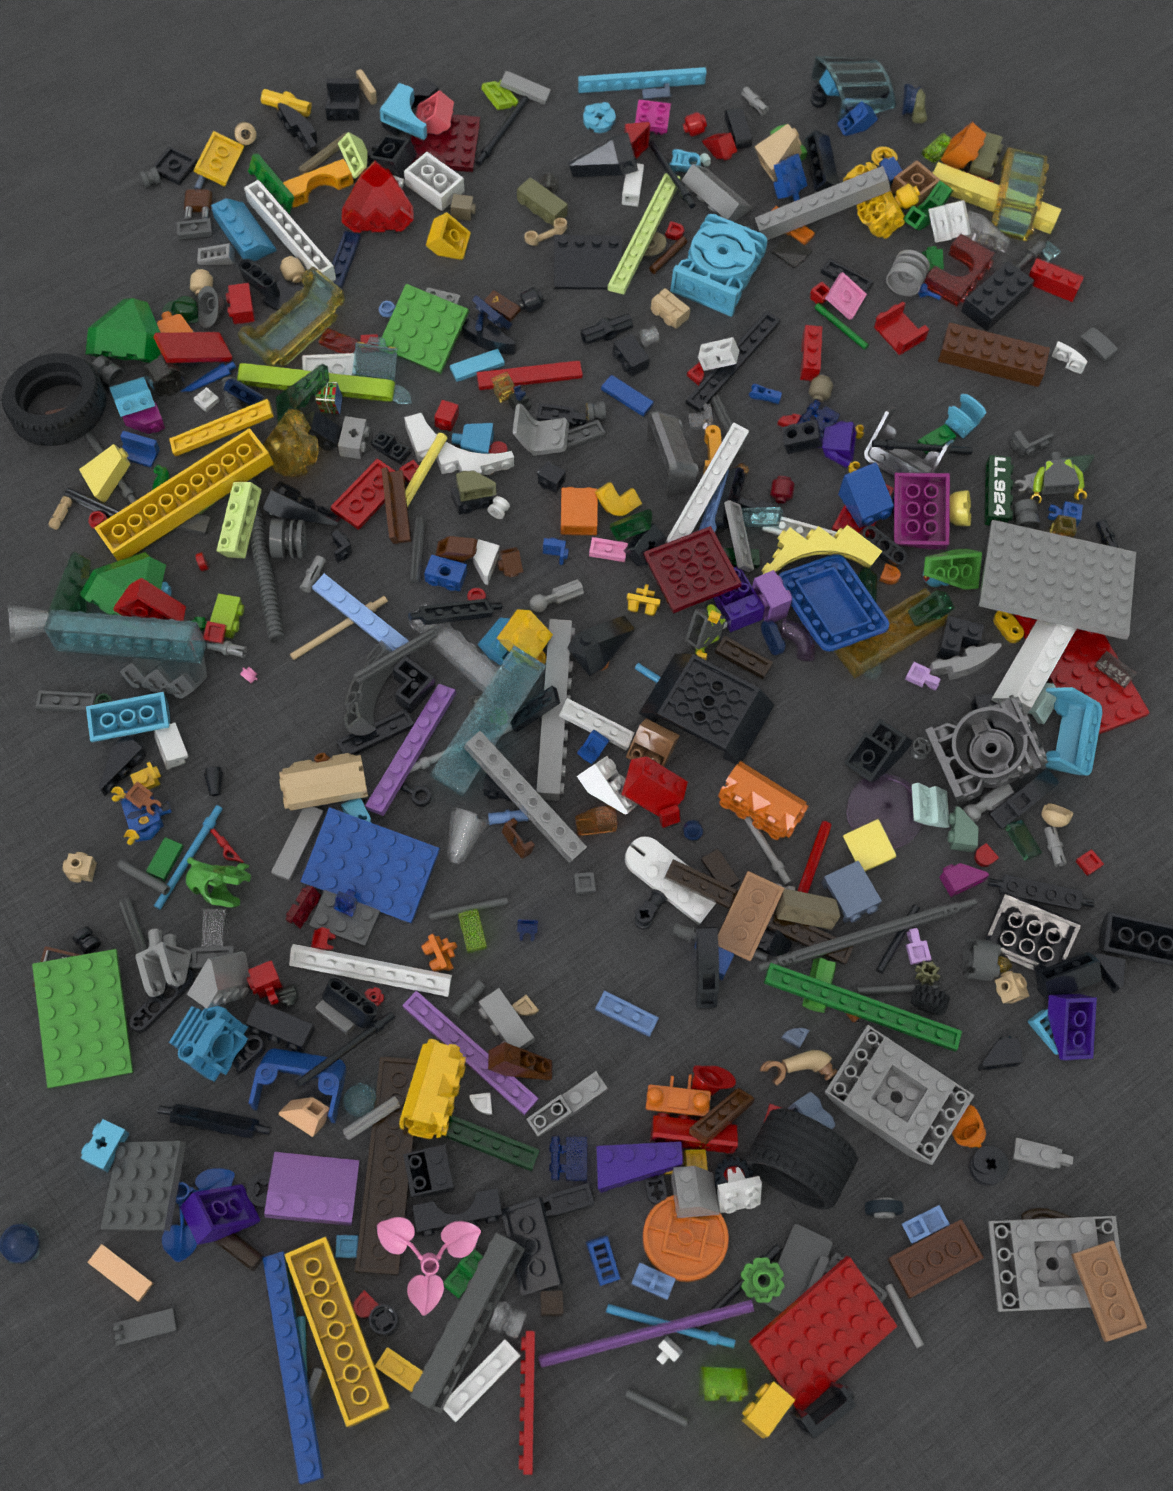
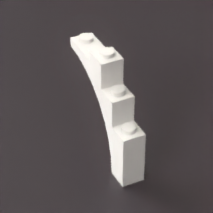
M422 413L404 417L405 428L419 462L425 457L437 434L426 423ZM445 442L436 458L442 474L452 473L459 469L460 472L474 470L481 475H490L496 471L508 470L514 467L512 451L498 454H481L457 448Z

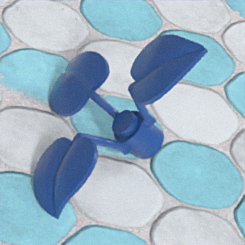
M221 1168L208 1169L201 1172L195 1179V1184L199 1190H195L193 1187L189 1188L186 1183H179L175 1203L179 1204L180 1226L172 1225L170 1231H164L162 1235L163 1248L175 1262H181L188 1258L197 1247L189 1226H184V1216L180 1206L193 1192L232 1186L235 1176L234 1172Z

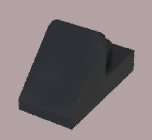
M765 929L757 949L776 957L788 953L792 943L779 930L773 933Z

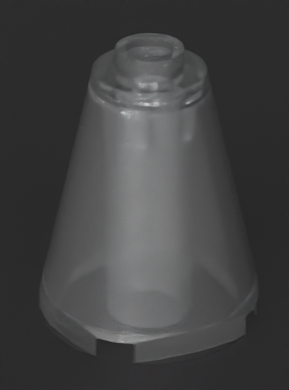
M12 604L7 605L11 642L56 631L57 626H61L60 615H56V611Z
M452 807L446 856L449 857L448 861L460 864V861L465 862L486 829L489 819L485 817L478 819L476 813Z

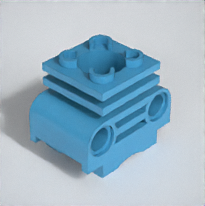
M191 1006L169 1043L178 1049V1057L203 1077L215 1082L220 1073L227 1074L236 1054L245 1045L248 1038L244 1033L248 1027L223 1007L214 1006L204 1008L201 1011Z

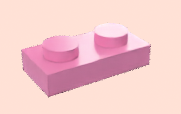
M592 537L589 556L625 562L626 553L624 550L628 543Z

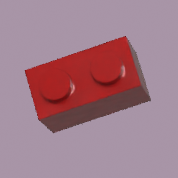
M249 283L228 285L229 293H226L227 304L230 303L231 306L227 307L229 318H233L234 324L255 322Z

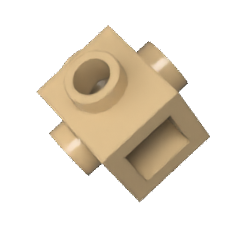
M69 853L67 860H64L63 871L70 881L78 883L81 880L92 882L97 863L93 856H88L86 853Z
M1008 971L1001 974V978L995 980L997 985L996 991L1003 1003L1013 1004L1029 997L1026 988L1027 982L1022 974Z

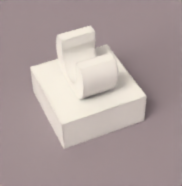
M207 387L194 397V402L206 412L220 402L219 398Z
M666 1336L658 1346L662 1352L656 1359L662 1365L668 1358L675 1362L683 1350Z

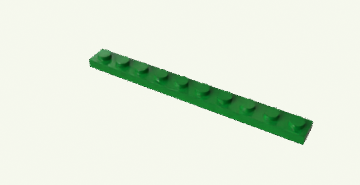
M773 963L769 964L764 984L952 1051L958 1050L961 1030Z

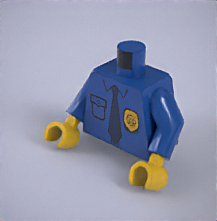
M118 786L114 787L111 793H116L117 795H113L112 800L114 802L119 801L121 798L123 800L121 805L129 830L125 832L123 837H130L127 844L132 845L135 841L152 840L160 831V828L164 826L161 816L172 813L169 803H162L161 808L157 805H152L151 810L155 812V815L152 816L147 812L145 806L140 810L124 797L128 791H123Z

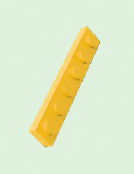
M263 400L169 438L173 454L179 456L273 418L274 415L269 400Z

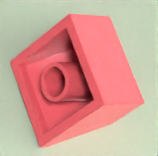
M438 91L418 104L416 117L427 124V133L440 134L450 128L454 102L443 92Z

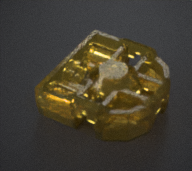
M288 409L263 443L274 463L272 467L275 472L283 476H304L308 473L305 466L314 465L319 452L318 440L316 436L308 434L311 427L302 411Z

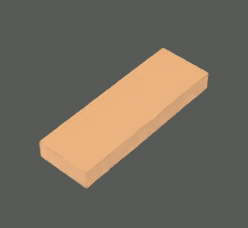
M102 1244L87 1262L138 1302L141 1301L154 1284Z

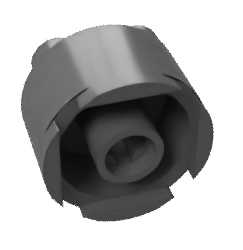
M969 938L966 941V944H969L968 949H963L962 971H966V974L963 975L964 978L991 981L994 976L998 977L1000 966L997 963L998 957L1001 954V945L996 944L994 941Z

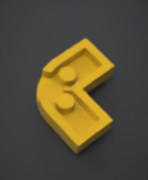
M608 482L595 491L604 510L615 516H624L642 504L634 488H630L619 496L612 482Z

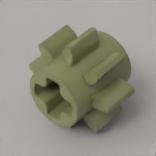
M923 960L921 966H917L915 969L918 973L915 979H919L922 986L925 983L933 986L934 980L938 981L940 975L937 974L940 967H936L933 961L925 962Z

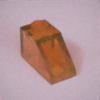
M612 806L595 807L575 816L578 836L616 832L617 830L616 810Z

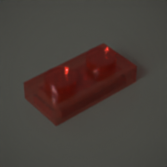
M327 327L319 339V345L342 354L353 353L358 339Z

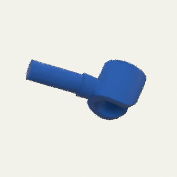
M925 283L922 284L918 292L920 297L931 296L938 300L941 298L940 295L929 291L928 285Z

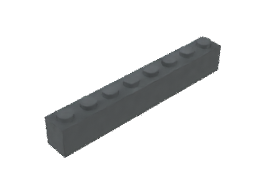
M498 1233L491 1239L484 1257L478 1263L473 1278L467 1284L463 1297L457 1303L452 1318L447 1322L441 1339L436 1343L430 1360L425 1364L419 1381L415 1383L411 1398L437 1413H441L525 1251L519 1244Z

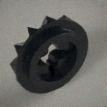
M270 1172L257 1173L248 1182L247 1196L258 1207H265L267 1199L266 1194L259 1195L261 1189L258 1183L263 1186L269 1185Z

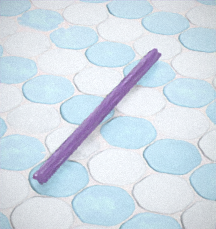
M752 1300L737 1303V1305L732 1304L729 1307L713 1309V1311H707L705 1314L702 1312V1314H697V1316L696 1314L692 1315V1317L689 1316V1318L687 1316L686 1318L684 1317V1320L679 1318L678 1320L676 1319V1322L673 1320V1322L668 1321V1324L665 1322V1324L660 1323V1326L657 1324V1326L654 1325L652 1328L649 1326V1328L646 1327L644 1330L642 1328L641 1330H636V1332L631 1331V1334L628 1332V1334L625 1333L624 1335L623 1333V1336L620 1334L617 1337L615 1335V1338L612 1336V1339L607 1337V1340L604 1338V1341L601 1339L599 1342L596 1340V1343L595 1341L591 1342V1344L588 1342V1345L587 1343L583 1344V1346L580 1345V1347L577 1345V1347H572V1349L570 1347L567 1350H561V1352L559 1350V1353L556 1351V1353L553 1352L552 1354L551 1352V1355L548 1353V1356L543 1354V1357L540 1355L539 1358L540 1365L543 1368L544 1366L547 1367L552 1364L562 1363L563 1361L573 1360L576 1357H584V1355H592V1353L595 1354L600 1351L611 1350V1348L622 1347L624 1344L626 1346L627 1344H632V1342L637 1343L640 1340L645 1341L648 1338L651 1339L656 1338V1336L675 1333V1331H680V1329L681 1331L685 1330V1328L688 1329V1327L690 1329L691 1327L693 1328V1325L698 1327L699 1325L701 1326V1323L702 1325L704 1323L709 1324V1321L712 1323V1321L717 1322V1319L720 1321V1319L723 1320L725 1317L726 1319L733 1317V1315L736 1317V1315H741V1313L746 1314V1311L748 1313L749 1311L754 1312Z

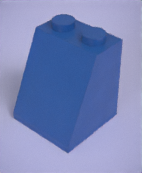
M876 462L844 475L838 495L859 528L871 526L875 521L885 520L890 517L894 504Z

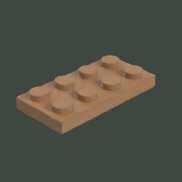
M747 871L718 933V946L751 961L785 888Z
M1114 1240L1071 1254L1104 1342L1147 1328Z

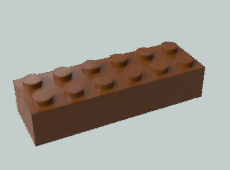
M949 322L938 362L1039 387L1045 374L1050 347Z

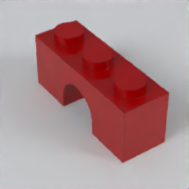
M805 325L802 336L803 357L800 380L812 381L820 373L822 326Z

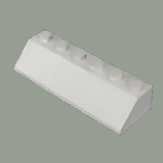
M1037 620L991 700L999 703L998 700L1010 699L1009 696L1013 694L1014 697L1018 696L1022 703L1024 711L1022 714H1028L1077 628Z

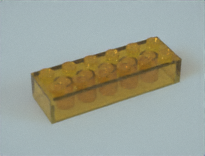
M926 588L884 612L890 623L889 629L886 632L834 650L835 654L854 678L859 677L944 625L948 615Z

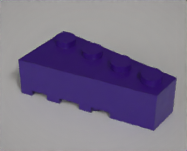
M682 1142L597 1146V1175L600 1193L673 1171L674 1167H684Z

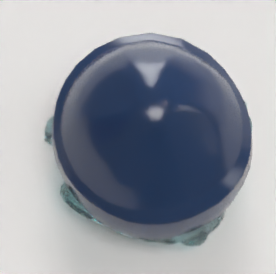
M27 1223L12 1225L4 1231L0 1238V1251L9 1263L22 1264L38 1257L40 1241L35 1227H29Z

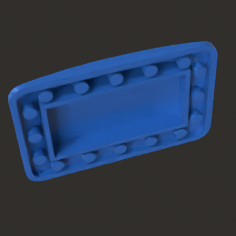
M834 554L779 574L783 581V586L792 595L791 606L823 650L834 651L882 634L889 629L890 623L842 555Z

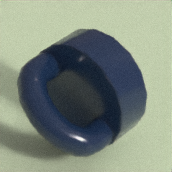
M691 820L685 823L683 832L687 839L697 840L702 836L703 828L700 822Z

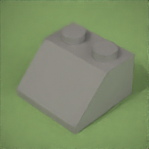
M696 1166L674 1167L671 1181L677 1218L719 1215L713 1173Z

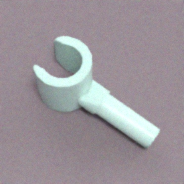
M703 153L700 159L702 164L707 167L711 164V158L707 153Z

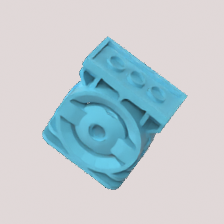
M708 214L700 230H698L692 240L688 259L681 260L679 265H676L673 269L670 292L732 317L736 305L741 298L742 290L749 284L751 276L766 253L768 243L766 236L763 233L734 223L716 214Z

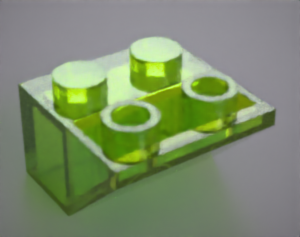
M700 1367L699 1396H704V1401H718L720 1397H726L727 1402L742 1401V1398L748 1396L746 1368Z

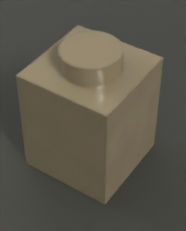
M453 194L451 216L454 219L471 221L472 214L476 212L473 196Z

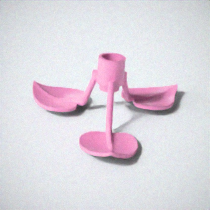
M394 1217L381 1221L377 1225L378 1238L388 1252L402 1254L408 1245L420 1260L421 1269L425 1276H414L408 1283L407 1294L410 1301L423 1316L435 1308L443 1295V1281L440 1276L434 1274L439 1269L438 1260L441 1259L444 1250L447 1248L451 1256L463 1258L473 1251L481 1233L480 1228L470 1222H452L446 1225L441 1232V1238L445 1244L441 1247L437 1255L433 1253L421 1255L410 1242L414 1237L415 1231L413 1224L408 1219Z

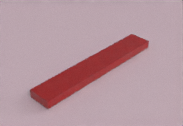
M580 360L477 372L479 390L582 378Z

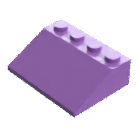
M274 1152L264 1213L265 1218L351 1226L359 1160Z

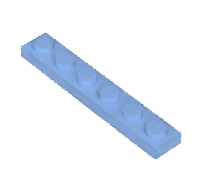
M325 573L312 586L315 592L378 642L382 640L392 651L409 642Z

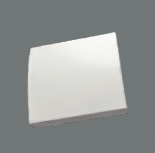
M965 200L929 209L935 243L971 234Z

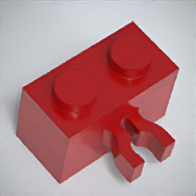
M272 960L248 969L250 976L247 977L253 994L258 993L260 999L268 996L271 1006L279 1003L275 990L283 987Z

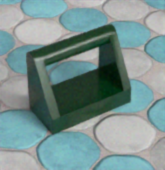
M648 509L611 523L610 529L617 541L619 542L650 530L652 511Z

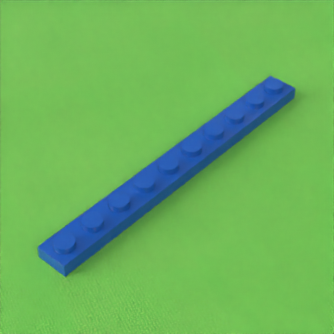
M279 1252L264 1257L263 1263L299 1484L303 1485L323 1479L324 1474L289 1268L284 1255L286 1253Z

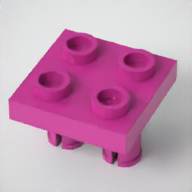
M638 99L635 123L649 122L651 123L650 131L657 135L658 132H660V135L667 133L671 103Z

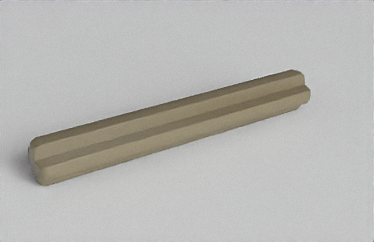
M343 133L299 166V172L302 175L310 172L340 149L338 142L347 133Z

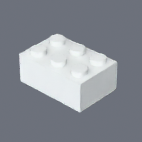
M428 152L424 153L404 170L405 185L441 211L451 204L453 194L461 195L464 193V178Z

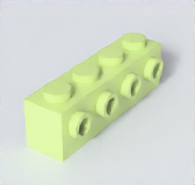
M233 482L217 547V552L227 558L246 557L262 490L253 483Z

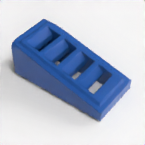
M604 1235L586 1241L585 1243L599 1286L619 1280L620 1275L608 1236ZM604 1244V1248L594 1251L593 1247ZM607 1253L606 1257L596 1258L597 1255ZM610 1262V1265L599 1268L600 1264ZM613 1271V1274L602 1277L601 1273Z

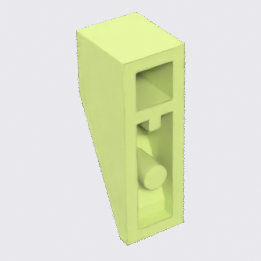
M348 132L338 142V145L353 177L356 179L367 167V149L362 139Z

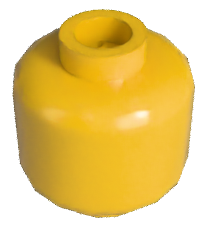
M906 184L896 191L894 198L900 208L903 207V209L907 210L918 203L920 192L916 186L912 187L911 184Z

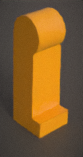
M709 425L705 430L704 441L707 444L708 460H705L704 473L721 445V431L716 425Z

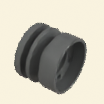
M272 519L269 531L271 558H285L286 552L289 550L290 557L295 559L297 550L298 558L304 559L308 543L305 521L299 520L296 528L295 520H291L289 528H287L285 520Z

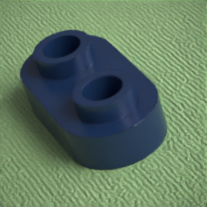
M772 620L762 622L761 632L770 652L773 655L782 654L786 644L778 631L777 624Z

